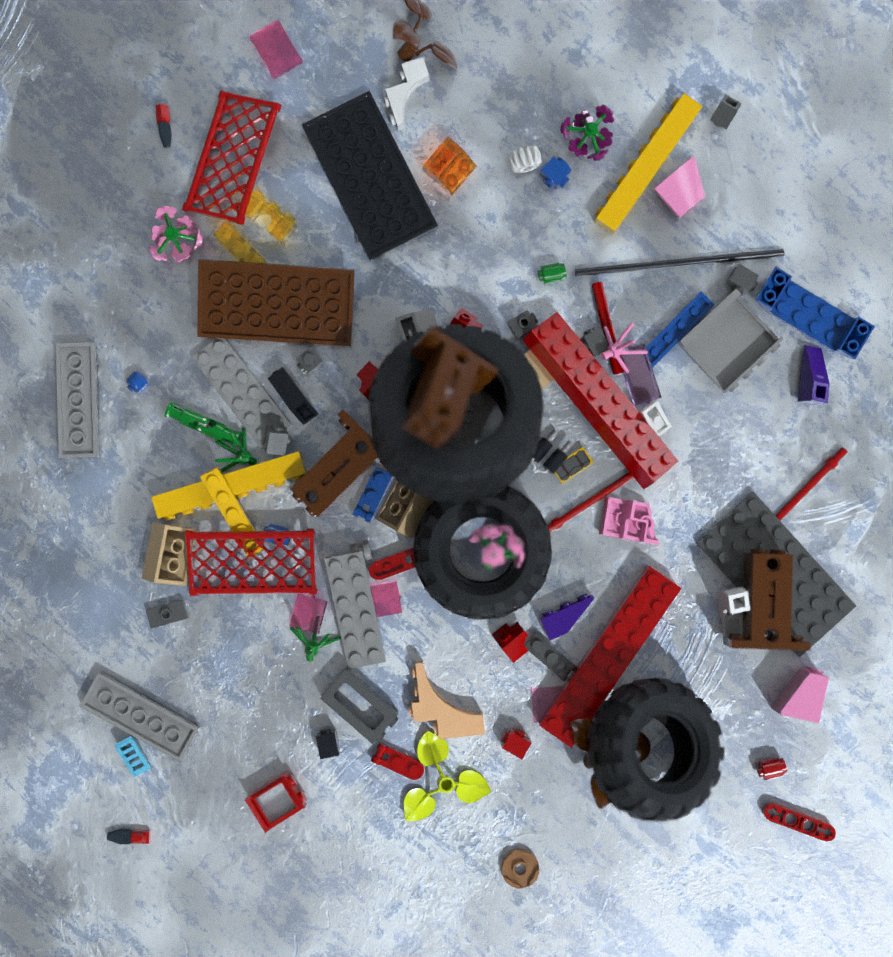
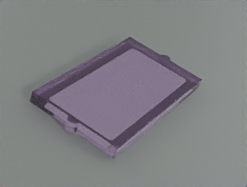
M641 344L635 347L630 346L627 350H646L645 344ZM648 353L620 355L629 370V373L624 371L623 374L633 405L650 404V401L662 398Z

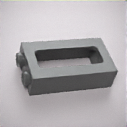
M347 667L320 698L372 744L375 741L380 742L386 734L384 730L388 726L392 728L398 721L397 715L399 712ZM347 683L384 715L383 721L376 729H370L334 697V693L342 684Z

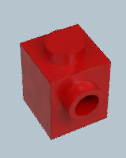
M517 728L515 731L513 729H510L509 732L505 731L500 740L502 742V749L522 760L532 742L529 738L525 737L526 733Z

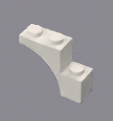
M423 57L402 63V71H399L403 84L385 89L386 96H383L386 107H390L392 114H389L393 126L396 125L398 130L405 129L403 113L407 99L417 87L429 81V73Z

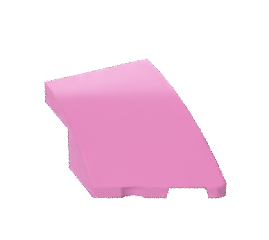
M694 156L654 189L656 194L678 218L682 217L705 197Z
M605 497L599 531L600 535L659 545V540L656 539L653 528L655 524L651 517L650 504L635 500L625 501Z

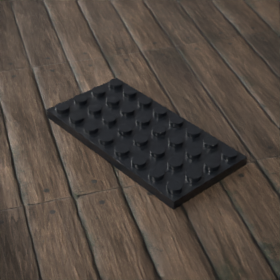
M370 90L301 124L370 262L438 228V224Z

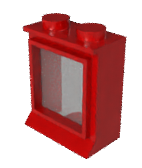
M287 771L249 794L245 799V802L265 833L304 809L307 805V798L302 790L299 792L294 776L292 774L289 775Z

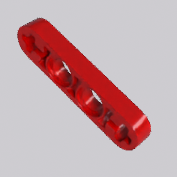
M773 802L766 803L763 806V815L771 822L826 842L832 841L836 836L835 828L825 821ZM774 807V810L780 813L781 816L779 817L775 814L770 816L768 810H772ZM791 813L794 814L795 820L789 824L785 822V817ZM807 820L813 822V827L810 830L803 828V824ZM819 827L823 830H826L828 827L830 834H826L824 836V834L821 831H818L817 829Z

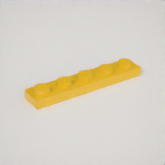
M217 466L201 474V480L232 531H256L219 467ZM246 539L244 546L250 551L258 546L254 539ZM258 548V549L254 552V554H257V553L263 551L264 549Z

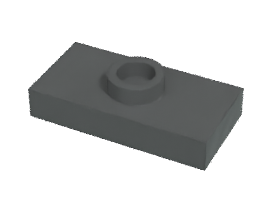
M184 600L146 610L151 629L189 618Z

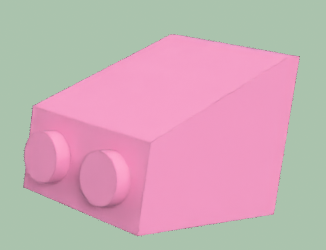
M808 666L806 669L800 668L772 704L771 709L780 715L819 723L829 677L823 675L824 671Z

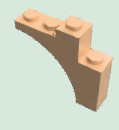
M416 661L415 667H412L413 678H417L418 686H414L415 698L419 697V700H412V706H408L409 717H413L414 722L437 720L433 724L434 733L438 734L439 739L484 735L483 712L462 710L444 700L431 685L424 668V662Z

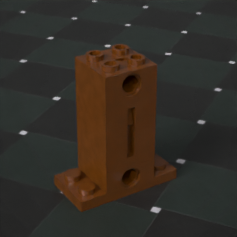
M431 326L411 347L409 352L426 363L403 427L438 448L459 428L470 393L472 392L476 395L497 375L498 368Z
M343 409L337 414L340 417L338 421L347 430L351 429L290 489L293 492L291 496L298 503L303 502L307 506L305 510L312 517H322L379 460L373 439ZM362 442L366 443V450L359 452L357 449L358 445ZM312 491L317 494L314 502L309 499V494Z
M751 549V552H745L744 589L748 591L750 610L743 611V635L729 633V637L723 636L724 645L730 648L810 650L811 643L805 641L804 637L791 635L793 555L787 554V550L770 549V553H767V550ZM770 560V565L767 567V561Z

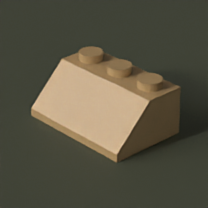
M395 480L375 519L413 539L420 519L433 500L429 496L424 498L413 493L411 488L407 489Z
M152 522L141 579L154 583L186 586L189 573L185 531L193 530L197 532V530ZM191 540L192 551L194 549L195 540Z

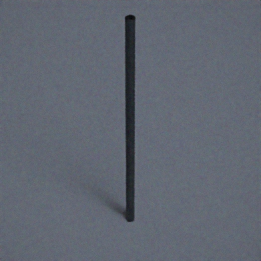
M784 249L575 269V277L784 256Z

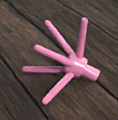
M634 323L629 324L614 344L607 326H604L609 346L606 351L601 353V357L604 360L610 357L616 358L624 371L629 373L620 355L648 353L647 350L623 351L624 348L635 343L634 339L620 345L621 341L634 326Z

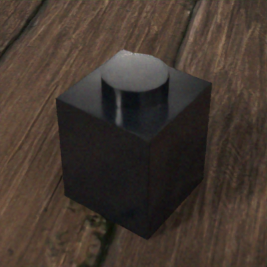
M331 728L319 730L320 733H317L316 741L320 759L339 756L341 751L337 731L331 730Z

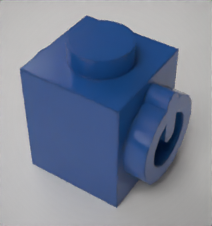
M553 156L541 169L539 175L544 179L543 182L549 188L553 187L557 190L559 186L563 188L570 179L568 177L572 169L562 158L558 157L556 159Z

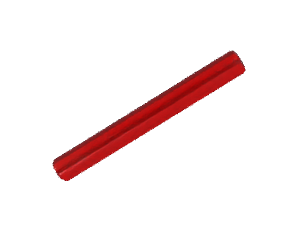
M595 282L592 284V289L603 334L606 337L604 326H607L614 344L617 340L603 283ZM610 357L613 374L623 373L624 369L617 359Z

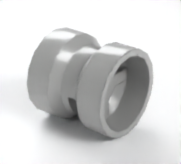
M364 541L359 545L356 543L350 544V552L363 550L365 560L372 559L369 541Z

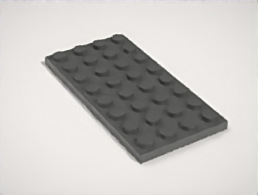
M751 492L696 542L736 588H744L745 552H751V549H763L770 553V549L787 550V554L793 555L791 635L804 637L805 641L811 643V647L856 607L855 603L755 492ZM770 560L767 561V567L770 565ZM793 650V652L798 657H801L806 651H808Z

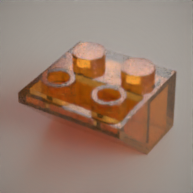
M447 137L425 162L423 172L453 195L475 170L477 165L458 144Z

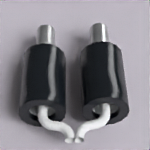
M553 430L547 438L542 437L531 460L532 471L535 473L549 472L553 475L568 458L566 453L574 444L568 440L561 450L557 448L542 465L545 470H536V465L533 461L539 464L553 447L551 442L559 433Z

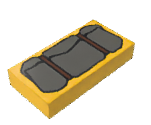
M581 447L568 456L555 472V475L562 484L592 464L593 460L585 448Z

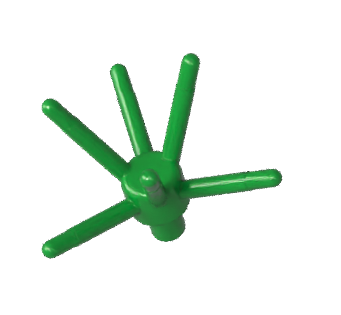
M245 427L242 428V445L234 432H230L231 437L239 448L238 451L218 440L215 441L217 445L236 455L235 458L215 459L216 463L232 462L221 468V472L228 470L238 463L256 465L257 459L251 457V453L246 451Z
M320 616L316 617L312 640L307 641L299 627L296 630L294 627H290V630L305 645L306 660L309 662L314 660V655L318 653L319 648L341 639L338 636L327 640L331 636L328 633L319 642L316 641Z

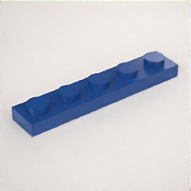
M702 291L644 349L648 351L645 357L649 370L715 305Z

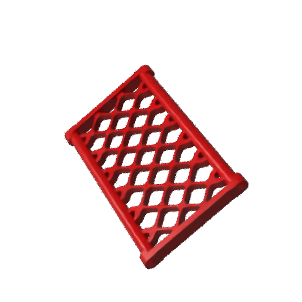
M220 91L217 107L182 210L244 225L246 219L244 216L277 113L280 112L282 105L276 102ZM227 99L237 101L231 106L226 103ZM243 103L254 105L246 110ZM241 105L243 112L234 117L232 110ZM260 106L271 108L270 112L262 113ZM258 109L260 116L251 120L249 113ZM230 112L232 119L223 124L220 121L222 113ZM243 116H247L248 124L240 127L238 120ZM263 119L266 122L264 130L257 131L254 125ZM235 123L237 130L229 135L226 128ZM252 126L254 134L245 138L243 131ZM224 130L226 137L217 142L214 139L216 132ZM241 134L243 141L234 145L232 138ZM258 137L260 140L259 147L251 149L249 141ZM226 141H230L231 149L223 153L221 145ZM246 144L248 152L243 156H239L238 148ZM218 148L220 155L212 160L209 157L211 149ZM235 151L237 159L228 163L226 156ZM252 155L255 158L253 166L245 167L243 160ZM224 159L226 166L217 171L215 163ZM240 162L243 169L234 175L231 168ZM212 166L214 174L206 178L203 175L205 167ZM229 169L231 177L223 182L220 174ZM246 173L249 176L247 184L239 185L237 178ZM218 177L220 184L211 189L209 181ZM234 180L237 188L228 193L226 185ZM207 184L208 192L200 196L197 193L199 185ZM223 187L225 196L217 200L214 193ZM240 191L243 194L242 200L234 204L231 196ZM212 194L214 202L206 207L203 199ZM229 199L231 206L222 211L220 203ZM201 202L203 209L192 207L193 203ZM217 205L220 212L215 213L209 210ZM231 210H235V212H237L236 217H232L226 215V213L230 212Z
M306 529L305 531L194 532L193 530H186L185 540L190 596H198V594L309 593V595H317L314 529ZM293 538L296 546L292 550H288L282 544L284 539ZM304 538H309L310 550L302 545ZM207 539L216 540V543L219 545L216 550L211 551L205 546ZM227 539H235L238 547L231 551L224 544ZM246 539H254L258 546L250 551L244 546ZM265 539H274L277 546L273 550H268L263 543ZM191 540H196L199 544L195 551H192ZM278 547L287 552L283 559H279L273 554ZM297 547L302 548L306 552L302 559H298L292 553ZM201 548L210 554L206 560H202L196 555ZM220 548L229 553L225 560H221L215 554ZM239 548H243L248 553V556L243 560L235 555ZM258 548H262L268 553L264 559H259L254 554ZM270 556L278 562L274 568H269L264 563ZM288 556L297 561V564L292 568L283 563ZM307 556H310L311 568L302 562ZM193 557L201 563L197 569L193 568ZM211 557L220 562L216 569H212L206 563ZM230 557L235 558L239 562V565L234 569L225 563ZM249 557H253L259 563L253 569L245 564ZM279 565L288 571L283 577L274 572ZM298 565L307 570L302 577H299L293 571ZM202 566L211 572L207 578H203L197 572ZM221 566L230 571L226 578L221 577L216 572ZM240 566H244L250 572L244 578L236 573ZM259 566H263L269 571L265 577H260L255 572ZM272 574L279 581L276 586H268L265 579ZM289 574H292L298 581L296 585L287 586L284 579ZM308 574H311V585H306V582L303 580ZM194 575L202 581L200 587H195ZM215 575L221 580L219 586L211 587L208 579ZM231 575H235L240 580L238 586H230L227 579ZM250 575H254L259 579V583L257 586H249L246 579Z

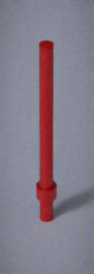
M842 447L833 457H829L824 462L825 465L775 516L781 521L830 470H834L839 465L838 462L848 451Z
M628 472L561 517L554 518L548 524L549 532L560 529L565 522L634 477Z

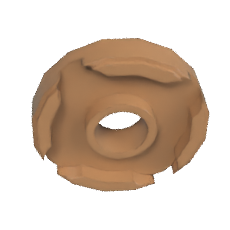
M514 849L508 852L501 864V871L505 882L518 889L531 886L537 880L540 872L539 863L535 855L525 849ZM523 864L526 867L525 871L517 873L515 871L516 865Z

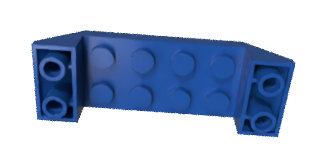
M775 267L755 299L760 306L770 315L828 350L855 360L875 326L859 316L852 318L791 281V275Z

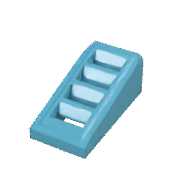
M132 735L114 745L133 777L152 768L137 739ZM130 743L132 746L125 750L124 746ZM135 750L136 753L128 756V752ZM137 756L140 758L134 763L131 762V759ZM140 763L144 764V766L137 770L134 767Z

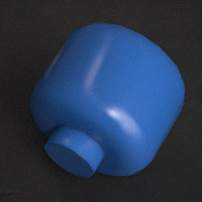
M137 371L133 372L126 379L127 388L131 392L140 393L148 385L146 378Z

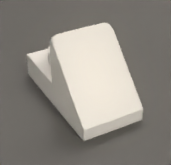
M656 399L639 412L659 437L672 427Z

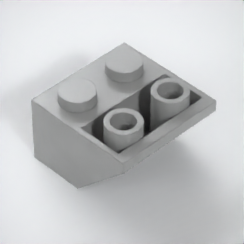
M432 309L412 312L395 318L402 341H408L410 336L423 331L425 333L431 326H438Z

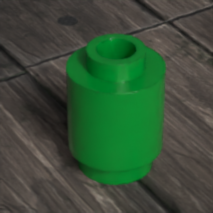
M557 262L540 266L541 270L538 271L539 281H543L544 285L560 282L567 278L564 263L559 264Z

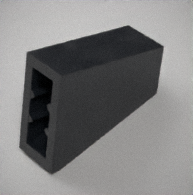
M283 367L274 371L267 378L290 411L303 425L319 414Z

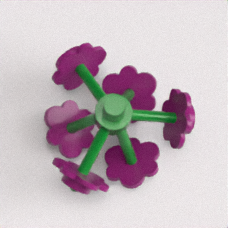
M606 105L596 107L598 119L595 123H593L594 118L586 110H583L580 114H575L572 126L570 117H567L561 123L560 131L561 134H564V139L569 138L570 130L579 131L580 133L584 132L582 139H571L569 142V151L577 157L581 155L587 156L588 145L584 143L587 138L592 139L595 153L587 156V159L593 158L594 161H600L609 152L603 149L605 146L610 147L613 141L611 138L613 133L609 132L606 127L602 128L599 132L597 127L601 121L606 124L614 122L613 112Z

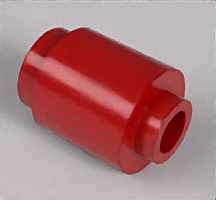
M778 757L760 761L759 766L756 767L759 777H763L764 781L782 777L783 774L787 773L784 759H778Z

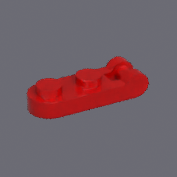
M413 548L375 561L369 568L370 576L375 580H382L415 568ZM410 555L412 562L407 564L405 557Z
M378 743L376 747L377 752L371 758L373 763L412 780L422 777L424 765L419 760L383 743ZM384 753L389 754L387 760L382 758Z

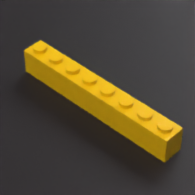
M685 93L681 98L676 97L670 106L673 108L670 114L666 112L660 120V123H662L660 128H655L650 134L649 138L651 141L649 144H643L638 152L640 156L637 161L635 159L631 161L627 167L630 171L626 176L622 174L616 183L618 185L616 191H610L605 199L608 201L604 207L600 206L594 214L597 217L594 222L613 235L703 107Z
M298 451L233 471L223 476L234 495L240 499L249 496L248 492L256 490V493L266 491L267 486L273 484L274 487L285 485V481L292 479L293 482L298 481L307 473L302 454ZM203 481L151 497L157 518H164V521L175 519L176 514L182 513L183 516L194 513L193 509L199 507L201 510L211 508L212 503H215Z

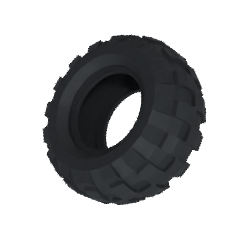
M505 486V489L493 496L487 495L485 499L474 502L467 500L466 503H451L450 500H447L446 503L433 501L420 519L414 536V564L424 589L444 609L468 619H497L521 609L541 589L551 565V535L548 525L536 505L511 486ZM479 517L494 519L502 525L513 529V534L523 544L522 550L524 552V559L520 563L519 568H516L515 563L512 561L508 569L501 576L482 582L463 576L455 568L450 556V543L455 531L466 521Z
M665 678L634 680L612 691L611 697L603 700L595 712L594 717L596 719L594 724L590 725L587 739L590 740V751L586 752L588 764L593 768L594 775L592 777L598 789L606 793L605 797L608 798L607 800L615 808L626 812L635 819L666 822L667 820H678L689 815L692 812L691 810L699 808L712 794L710 791L711 787L717 785L722 773L719 770L720 761L724 759V747H720L719 735H722L719 722L713 720L710 715L713 711L703 699L696 698L694 691L681 683H673ZM651 718H655L666 727L671 735L674 747L671 767L658 781L649 777L642 769L636 751L639 732L643 725Z

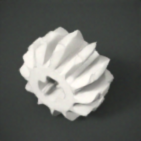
M533 145L525 146L514 150L509 155L510 166L514 173H526L537 169L542 164V156L538 147Z

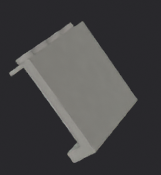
M737 289L733 290L677 343L723 393L734 391L739 386L737 382L741 378H748L753 373L751 369L756 364L758 366L763 364L767 360L765 356L770 351L772 353L777 351L781 347L779 343L783 340L782 337L778 338L739 297L741 293Z

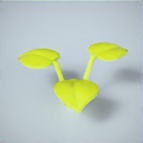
M430 731L425 732L420 738L417 746V756L424 766L435 764L440 774L437 780L438 788L429 791L427 794L422 788H414L405 795L403 805L406 821H419L431 815L435 809L436 802L430 795L440 793L441 791L443 793H450L456 785H458L456 795L465 803H474L491 793L487 781L473 770L462 771L459 774V782H454L449 776L444 775L438 762H442L447 758L449 747L444 739H439L438 735Z

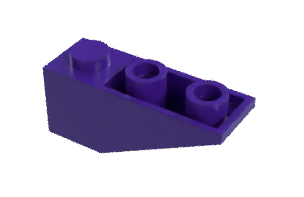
M804 345L798 402L811 405L827 404L830 383L822 348Z
M585 593L577 597L578 601L570 603L568 601L559 605L560 609L556 611L550 609L542 613V617L539 619L550 641L569 632L594 600L593 595L588 596Z

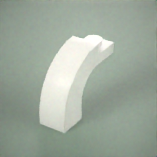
M743 587L721 591L718 595V615L722 621L724 636L729 637V633L743 635L742 612L750 610L748 591Z

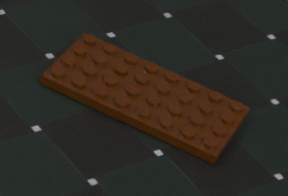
M199 259L197 337L351 346L355 269Z

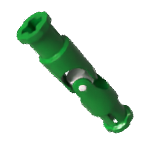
M174 402L169 403L164 414L165 417L178 420L180 424L213 439L223 440L232 444L234 448L237 445L230 432H234L238 440H240L242 432H235L227 428V425L205 417L191 409L181 408L175 405Z

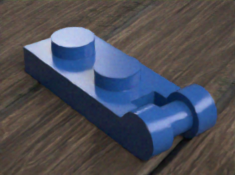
M375 467L352 515L360 516L368 523L371 522L391 481L392 476L388 472ZM364 504L371 507L369 512L362 509Z

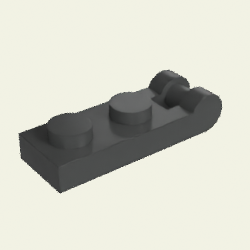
M537 632L525 644V647L531 654L564 682L568 678L567 675L577 668ZM561 662L566 665L562 671L557 668Z

